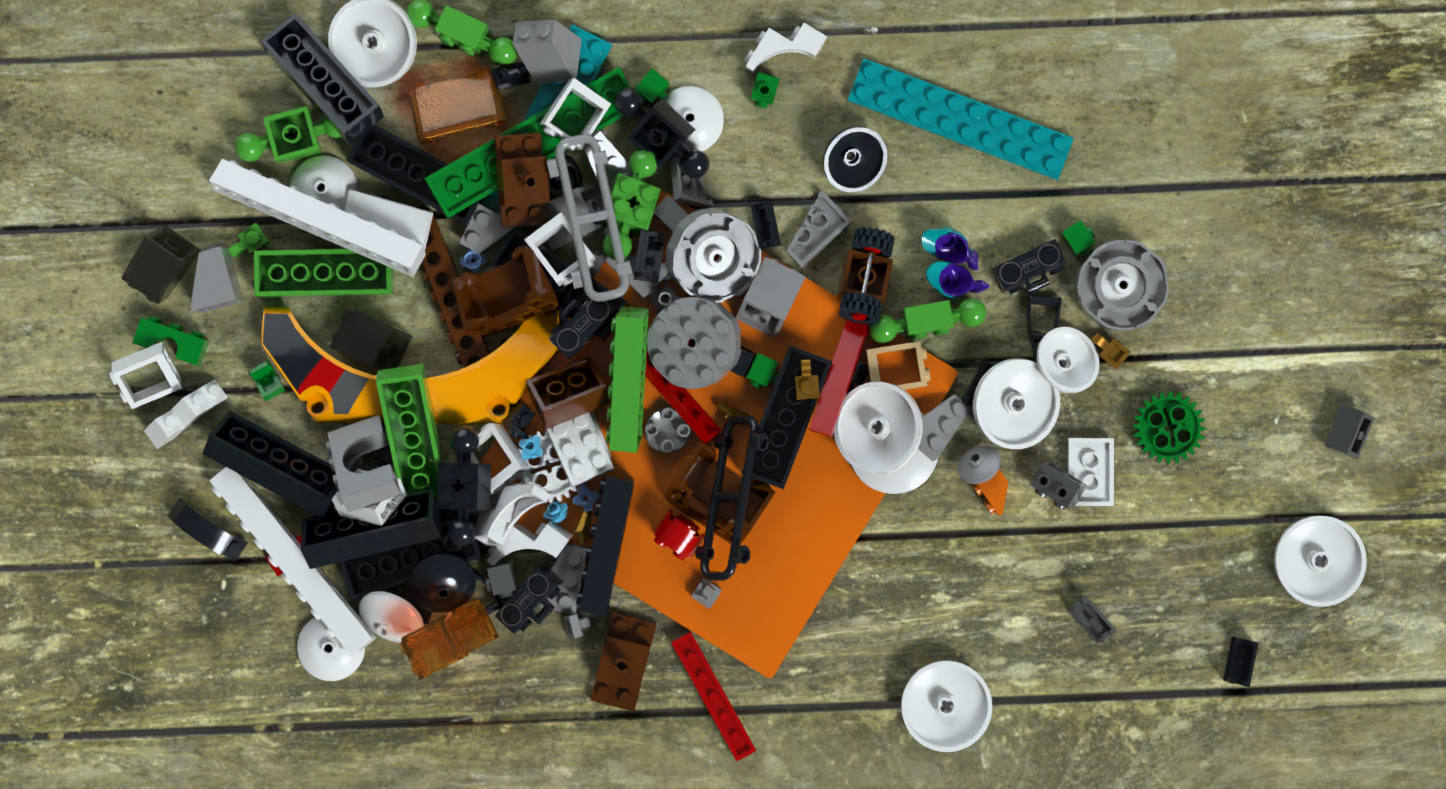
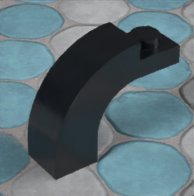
M182 498L178 499L167 515L174 524L192 538L217 554L224 555L234 561L238 559L248 544L245 539L223 528L207 517L197 506Z

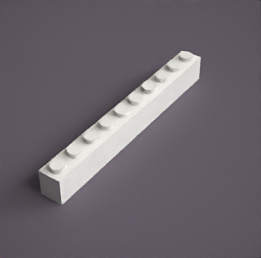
M222 159L209 180L213 191L411 277H414L426 255L424 246L417 239H407L396 230L390 229L389 231L382 228L375 221L368 222L363 220L358 214L354 212L347 213L333 203L326 204L315 195H305L294 186L287 187L282 185L279 180L272 177L268 179L257 170L243 168L236 161L231 160L229 162Z
M225 467L209 480L213 485L211 487L212 491L219 498H224L227 502L225 506L233 515L237 514L241 519L239 522L241 527L246 532L250 531L254 535L255 539L253 541L261 550L265 549L269 554L267 558L274 567L279 566L283 571L282 577L289 585L293 584L298 590L296 591L297 596L304 603L306 601L312 607L310 611L317 620L322 619L326 624L324 629L332 638L335 636L339 640L340 644L338 646L346 655L356 656L376 639L375 635L319 567L309 569L301 552V544L246 477Z

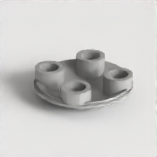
M663 408L657 410L649 417L645 426V435L648 443L655 450L662 453H673L686 445L690 437V427L675 409Z

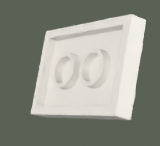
M589 412L546 429L571 487L614 470Z
M1068 438L1067 472L1087 485L1075 506H1114V438Z

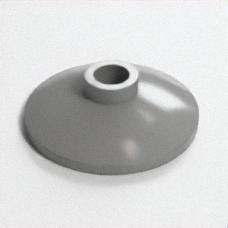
M985 445L974 447L960 458L957 466L958 474L964 482L969 484L986 482L998 472L1001 465V457L993 447Z

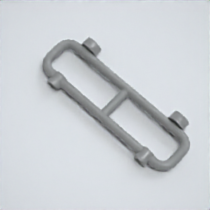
M588 134L567 137L557 144L555 149L556 158L547 160L550 178L560 176L579 264V269L570 271L574 289L583 287L586 295L594 301L617 299L627 292L629 287L628 275L632 274L630 261H625L604 166V164H608L606 150L601 151L598 141ZM587 143L592 150L604 210L577 216L564 151L569 146ZM607 219L620 285L615 290L598 293L592 286L580 225Z

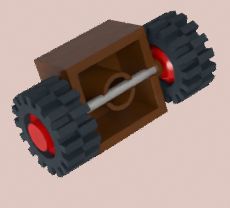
M861 227L855 230L852 248L848 250L843 260L836 299L841 300L838 313L841 318H845L847 321L851 320L853 323H865L866 325L879 322L881 308L886 299L893 259L889 258L892 255L895 238L890 232L886 233L885 230L880 231L879 228L872 229L871 227H867V229Z

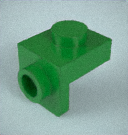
M269 361L257 364L253 369L249 370L250 376L254 379L265 401L286 391L276 369Z

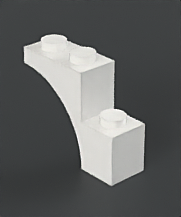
M803 23L801 28L799 26L795 28L791 35V38L794 39L793 41L768 28L766 33L762 31L757 38L756 43L759 45L754 52L750 50L744 60L747 63L745 70L753 74L764 61L782 53H800L815 59L827 36L806 23Z
M214 379L183 397L170 411L156 418L144 432L158 449L172 441L205 413L224 402L228 396Z
M536 483L504 486L496 509L480 512L475 526V539L487 546H502L515 522L530 508L541 503H547L550 494L542 490V486Z
M551 520L547 525L542 523L535 534L516 521L510 529L502 546H491L487 552L490 554L487 562L494 566L505 555L521 549L541 550L557 557L573 535Z

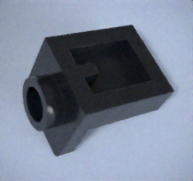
M518 401L502 423L509 428L507 432L517 440L519 437L529 439L530 437L523 433V431L536 414Z

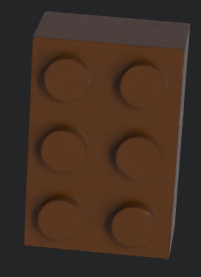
M590 356L526 381L530 398L546 429L610 404L607 387Z

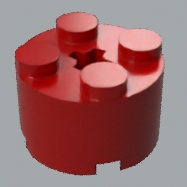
M668 510L654 531L656 536L654 542L663 548L668 546L673 550L672 554L675 557L684 561L686 557L691 558L694 555L696 548L704 540L705 532L700 534L698 532L699 526L681 514H678L677 517L672 515L674 511Z

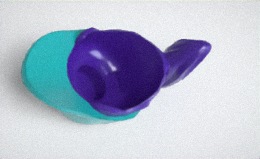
M946 226L941 229H928L922 233V246L930 254L950 263L959 264L967 262L968 267L972 270L977 271L979 269L978 253L969 248L966 237L958 230Z
M935 262L926 269L925 273L928 282L934 290L950 298L960 297L967 292L980 293L990 287L983 280L974 281L968 270L955 263Z

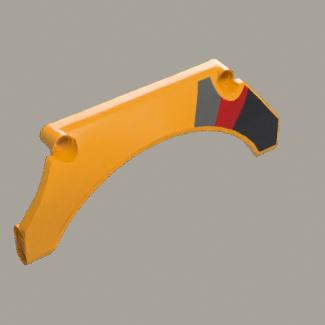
M264 307L261 333L262 347L299 400L307 401V411L314 422L357 423L379 415L383 424H385L376 384V375L354 369L323 351L299 326L289 307ZM550 310L523 322L520 328L504 344L478 362L448 374L426 378L435 423L445 425H486L488 423L505 425L502 422L510 412L509 403H517L527 388L526 381L534 378L558 349L549 340L551 336L550 331L559 324L558 310ZM317 407H324L321 413H313ZM498 409L505 410L503 415L497 416L494 414Z

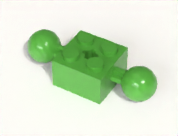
M414 0L407 8V15L415 27L426 28L430 25L435 27L438 38L441 39L442 43L451 47L456 44L465 54L473 56L475 53L480 56L482 50L489 52L490 59L498 66H508L517 58L518 52L511 39L500 37L493 40L489 38L491 30L486 23L446 5L442 15L436 13L432 3L427 0Z
M304 106L263 117L268 135L259 137L253 133L242 134L235 142V152L241 160L253 162L262 156L264 150L272 149L275 162L282 164L322 153L318 139L319 135L327 134L333 138H341L342 136L324 117L322 121L314 123L310 108ZM292 130L298 133L294 140L288 138Z
M635 151L629 160V167L633 173L632 178L618 173L610 186V194L624 259L632 250V241L628 234L632 233L640 236L641 229L648 231L660 194V188L645 183L646 178L652 176L658 167L655 155L651 151ZM607 219L601 220L600 222L607 224ZM608 234L603 241V250L610 259L615 260L610 234Z
M966 299L960 304L958 309L952 310L950 301L946 300L904 308L901 310L902 319L894 320L889 315L881 314L879 322L875 324L870 323L868 330L871 338L878 343H888L895 338L897 333L901 332L905 333V337L911 336V340L927 337L926 333L933 332L934 336L947 334L949 329L953 328L954 323L961 322L967 327H977L984 322L987 311L985 305L978 299Z

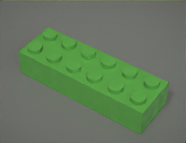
M349 249L254 251L255 296L265 298L395 295L394 269Z
M622 306L619 312L615 313V318L612 319L611 331L615 332L614 340L611 341L610 354H614L612 363H610L609 376L613 377L608 389V399H612L607 410V421H611L606 432V443H610V451L637 453L642 441L649 308Z
M424 364L378 370L376 384L396 477L401 479L407 494L433 488L437 496L438 463L444 462Z

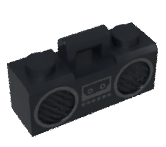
M1053 239L992 268V271L1003 293L1009 291L1011 295L1021 290V285L1025 284L1030 294L1049 285L1050 282L1046 273L1049 272L1050 275H1054L1062 271V265L1066 264V260L1056 239ZM1039 273L1041 279L1030 283L1028 278Z
M586 295L582 299L584 303L580 305L573 299L558 314L564 323L562 325L560 323L557 324L550 331L551 336L549 340L571 360L615 316V313L619 312L608 300L594 301ZM578 309L579 312L569 320L568 317Z
M545 564L538 566L495 614V617L514 634L520 630L522 632L526 631L532 624L531 618L540 625L555 608L547 599L553 600L560 593L559 586L563 581ZM542 604L544 607L537 614L534 610Z

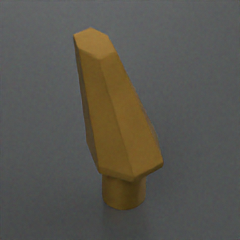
M723 401L717 407L725 415L723 420H728L733 416H750L735 406L732 408L728 407Z
M582 511L573 531V534L577 533L579 544L588 543L586 532L590 531L591 511Z

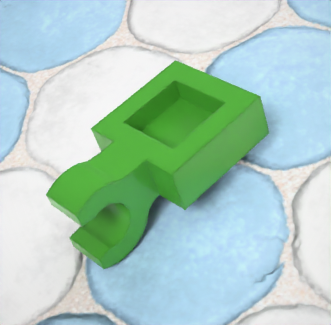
M255 223L237 235L241 241L227 250L234 258L246 250L252 255L254 251H258L270 241L259 225Z

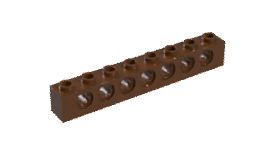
M433 212L429 231L431 233V241L426 244V255L422 261L424 268H421L425 280H430L432 289L429 290L433 301H438L441 309L438 310V314L442 323H447L449 331H446L451 344L455 343L458 350L455 352L456 359L459 365L463 364L465 368L470 365L472 358L479 357L483 359L490 352L483 335L466 332L463 326L460 328L454 326V318L460 315L458 304L456 302L454 306L448 307L445 303V298L450 294L455 295L452 280L458 278L459 275ZM432 253H438L440 256L439 262L435 265H431L428 261L429 255ZM445 273L448 276V282L440 286L437 283V277ZM466 336H471L473 339V346L469 349H465L462 346V340Z

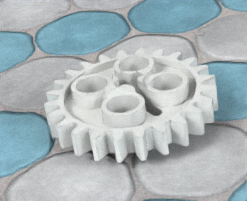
M538 431L537 436L541 439L540 445L543 449V454L540 456L541 461L538 465L534 466L530 459L526 460L530 468L517 479L522 480L519 483L521 485H529V483L538 484V477L544 474L548 482L546 486L542 487V490L550 494L548 498L549 503L554 502V497L559 502H562L563 494L570 498L569 490L578 491L576 486L571 487L568 478L566 480L560 479L558 473L563 468L562 465L552 467V472L550 470H542L531 474V470L547 466V461L550 463L560 462L559 458L555 459L552 455L554 447L547 431L545 436Z

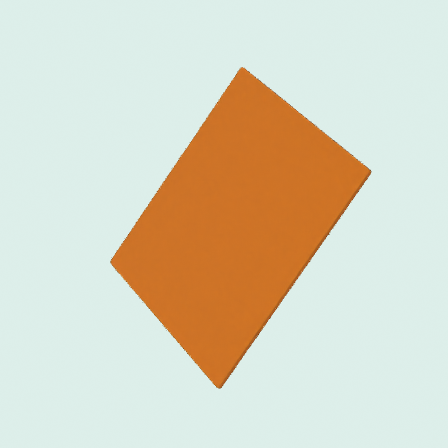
M661 189L655 208L667 195L673 200L674 196ZM676 202L688 215L697 211L687 204ZM653 214L648 231L663 234V239H665L661 262L663 264L666 262V250L672 237V232ZM633 234L631 237L632 250L630 254L637 258L640 236ZM761 250V264L765 257L775 259ZM604 261L594 280L609 290H615L620 285L619 275ZM780 262L781 265H783V266H785V267H787V268H790V267H788V266H786L785 264H783V263ZM805 277L776 339L737 320L741 330V346L779 362L775 370L778 373L789 345L833 361L846 322L845 318H841L838 314L841 300L836 299L834 294ZM673 278L667 283L663 280L658 285L661 290L667 284L680 299L694 297L678 286ZM629 285L627 292L621 298L630 304L629 307L649 308V331L653 319L661 311L650 301L649 297L643 299ZM749 288L740 296L735 295L721 303L735 318ZM868 330L858 361L868 366L865 350L911 342L896 334L892 341L878 343L871 338ZM615 332L610 334L606 342L594 336L571 360L557 349L535 377L590 356L608 392L609 385H611L613 377L609 376V368L614 354H610L611 341L614 340ZM915 348L876 354L881 382L894 385L920 382ZM927 351V359H923L924 367L929 368L931 381H927V386L905 390L915 400L920 412L924 415L942 402L958 376L956 369ZM730 371L721 381L698 389H685L721 429L717 435H722L724 424L727 421L723 420L725 415L717 409L722 401L728 407L732 408L735 406L754 417L759 425L774 384H768L767 388L762 386L761 389H758L749 384L750 379L746 378L748 374L742 377ZM869 371L863 381V384L870 382ZM645 376L642 441L637 453L609 450L614 470L583 482V484L576 485L577 489L581 485H586L589 490L599 493L601 480H606L608 475L635 481L614 584L765 677L772 678L885 493L872 489L861 481L854 472L852 465L839 451L834 433L832 437L810 432L809 428L820 399L818 398L784 489L769 484L776 492L749 534L740 544L746 545L750 549L749 561L746 564H737L734 574L727 580H708L722 589L709 609L691 597L703 579L700 571V560L696 558L695 553L691 558L686 557L682 561L672 554L673 550L668 546L663 548L654 542L656 537L654 531L668 510H673L672 515L676 517L678 514H681L700 527L698 531L700 534L706 531L705 526L673 506L664 496L699 442L703 441L690 428V437L686 445L679 451L662 453L655 450L648 443L645 435V426L649 417L657 410L674 408ZM856 383L853 385L854 388L860 386ZM527 386L519 401L536 415L524 429L523 433L529 437V435H537V432L540 431L545 436L546 429L530 398ZM610 404L593 410L605 442L606 432L611 421H607V410ZM503 425V427L507 431L509 428L506 425ZM735 425L731 431L733 445L728 449L725 467L740 478L743 475L741 471L745 462L750 432L749 425ZM509 434V436L511 437V439L513 440V442L515 443V445L517 446V448H518V449H522V448L519 446V441H520L521 439H523V438H522V437H519L518 440H517L516 438H514L512 435ZM715 435L709 442L706 443L711 445L715 449V453L717 455L715 461H717L719 449L715 448L714 446V438L717 435ZM495 438L480 464H491V478H494L512 462ZM553 448L552 455L555 459H558L557 453ZM541 457L530 458L531 463L534 466L538 465ZM547 461V466L531 470V474L542 470H550L552 472V467L561 465V462L550 463ZM561 468L558 473L561 480H566L565 471ZM542 474L538 477L537 483L542 487L546 486L548 479ZM751 477V485H753L755 482H761L760 480ZM516 479V480L513 481V482H519V483H520L522 480H521V479ZM569 490L571 497L567 498L563 494V500L559 502L568 505L567 516L557 524L573 535L567 542L568 544L583 547L592 546L594 538H590L591 527L593 523L597 524L598 516L594 515L597 502L602 501L603 494L599 493V498L593 503L590 531L586 532L588 543L579 544L577 533L573 534V531L584 507L574 505L572 501L573 497L577 496L579 490L577 492ZM549 500L547 503H541L530 508L517 522L535 534L542 523L547 525L551 520L550 518L545 519L543 517V513L547 511V507L550 504ZM715 533L712 544L714 557L709 562V570L723 572L728 565L731 544ZM587 560L585 564L586 567H588L589 561Z

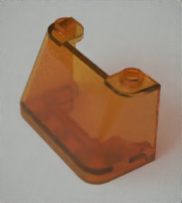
M490 67L477 69L478 73L425 85L422 82L411 85L412 89L408 90L417 139L421 145L432 143V140L435 139L434 136L437 139H442L444 136L477 128L491 127L490 123L492 125L498 124V127L509 124L502 92L497 90L490 73Z

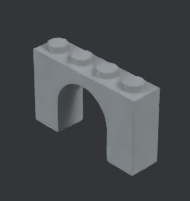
M668 195L655 208L653 213L672 234L679 222L688 216ZM631 254L625 258V261H630L632 274L628 275L629 285L643 299L647 297L651 299L660 290L658 285L663 280L667 283L672 278L666 261L661 264L658 283L633 280L636 258ZM608 257L605 262L618 273L616 261Z
M379 415L327 432L329 442L326 443V447L330 456L332 455L329 462L333 472L336 473V475H333V481L336 488H339L336 496L339 504H344L348 513L401 495L397 477L390 464L363 473L350 471L353 463L360 456L389 446L387 431Z

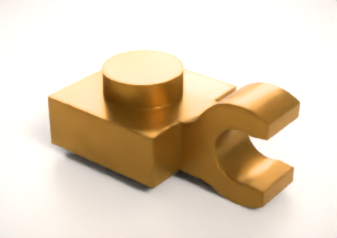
M1094 333L1090 338L1093 344L1102 349L1098 356L1116 370L1131 353L1115 338H1111L1108 342L1098 333Z
M810 359L801 360L802 376L795 377L796 399L820 398L818 375H811Z

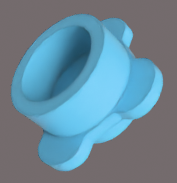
M534 435L530 439L523 438L519 441V446L522 448L521 457L524 460L542 456L543 449L540 445L541 439L539 436Z
M554 500L553 503L548 505L547 511L543 513V517L545 519L550 518L554 523L561 522L567 516L568 505Z

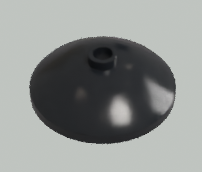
M863 126L849 127L837 133L828 143L823 155V171L826 178L834 187L844 192H860L871 187L881 177L887 164V148L883 139L872 129ZM852 152V155L847 158V154Z
M448 552L433 553L420 559L410 570L407 579L408 593L412 601L423 610L433 613L451 612L462 607L471 598L476 586L475 573L470 563L463 557Z

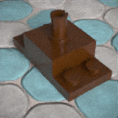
M528 133L494 136L501 228L546 224V203L550 202L547 158L542 156L541 134Z
M612 613L590 701L635 711L657 623Z

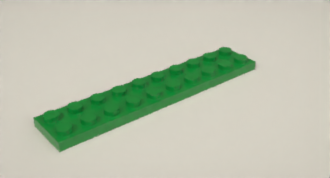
M617 67L585 85L611 103L593 132L600 131L624 117V115L617 111L614 100L616 94L621 89L630 87L620 67ZM571 93L566 97L551 123L569 136L580 135L596 111V108L576 94ZM552 105L498 135L540 133L542 156H546L547 160L555 157L557 144L562 140L557 136L553 138L543 131L544 127L540 125ZM494 138L424 178L446 218L455 215L498 190Z

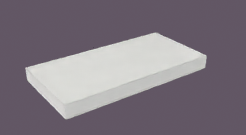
M349 189L345 212H354L368 222L375 221L382 228L389 231L390 229L396 230L407 239H417L424 246V250L426 249L433 212Z

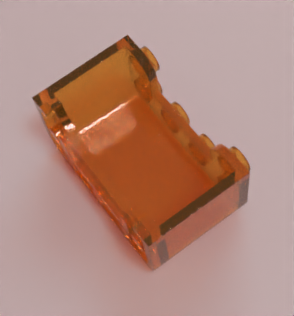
M473 599L406 634L401 638L400 647L402 652L407 655L413 673L421 680L467 657L469 652L497 639L499 635L483 604L478 599Z

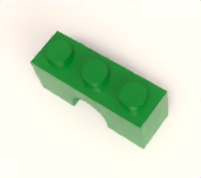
M150 315L148 319H140L132 342L133 344L148 348L163 342L167 338H173L178 346L175 358L201 366L209 344V340L203 339L205 334L193 330L191 334L183 332L182 326L170 323L169 326L161 324L162 319Z

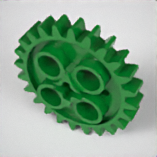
M1168 391L1166 397L1163 392H1159V399L1154 395H1150V403L1146 400L1142 401L1145 408L1137 407L1138 412L1141 413L1140 416H1133L1138 421V424L1131 425V427L1137 429L1138 432L1134 433L1132 437H1139L1140 439L1135 444L1144 446L1141 453L1149 451V459L1156 455L1157 463H1160L1163 458L1165 464H1170L1171 458H1173L1175 463H1179V456L1183 460H1188L1186 453L1195 455L1193 447H1201L1197 440L1205 439L1204 436L1200 435V431L1206 430L1205 427L1200 426V423L1204 422L1205 418L1198 417L1202 410H1194L1197 403L1188 404L1190 397L1186 396L1182 400L1180 392L1175 397H1173L1172 391ZM1163 408L1167 409L1168 423L1173 424V429L1170 430L1175 444L1174 447H1171L1169 431L1164 430V427L1167 426V420L1163 413ZM1175 408H1179L1182 411V417L1178 421L1172 416ZM1153 413H1157L1160 416V423L1156 426L1150 421V416ZM1180 430H1184L1187 433V440L1183 443L1177 438ZM1158 435H1163L1165 438V445L1161 448L1155 443Z

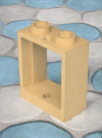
M918 341L865 350L870 382H881L876 354L915 348L920 382L896 386L904 390L927 386V381H931L929 368L924 367L923 359H927L925 345L921 346V342Z

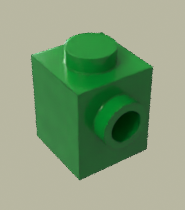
M652 68L635 89L641 93L644 105L649 103L653 106L655 102L658 103L666 97L667 93L665 91L670 86V83Z
M758 72L750 99L751 102H754L755 107L767 109V106L772 107L780 78Z
M1081 220L1059 233L1073 256L1080 254L1081 257L1093 250L1091 245L1096 243L1093 239L1096 237L1089 226L1085 227Z
M758 353L746 377L750 379L749 384L758 389H761L762 386L767 388L768 384L773 385L779 374L775 371L779 362Z

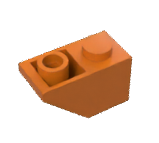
M999 469L988 481L971 485L978 496L982 494L987 502L984 505L990 514L995 513L997 516L1003 514L1008 481Z

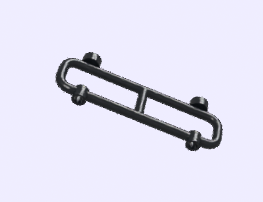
M748 415L733 416L728 419L724 424L722 435H717L714 438V446L719 449L706 531L703 546H698L695 550V556L700 560L702 576L711 581L729 579L734 574L737 564H746L750 559V549L746 545H740L755 452L767 450L769 439L765 433H759L757 420ZM735 425H749L750 432L740 493H721L728 449L733 445L731 431ZM719 502H738L727 568L723 572L710 571L709 562L714 557L712 544Z

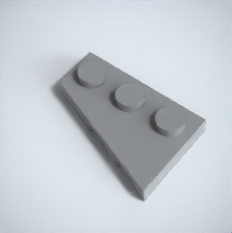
M599 130L595 131L591 136L598 141L601 151L606 150L608 164H604L610 189L612 180L618 173L631 178L633 173L630 170L629 163ZM586 143L583 150L599 186L590 145Z
M822 189L787 249V253L802 269L852 224V221Z
M954 394L931 409L930 412L922 417L923 433L918 449L931 461L937 460L971 408Z
M567 543L551 571L563 583L559 586L560 593L553 600L547 599L554 605V611L576 614V599L578 591L581 590L582 583H580L586 564L587 547Z

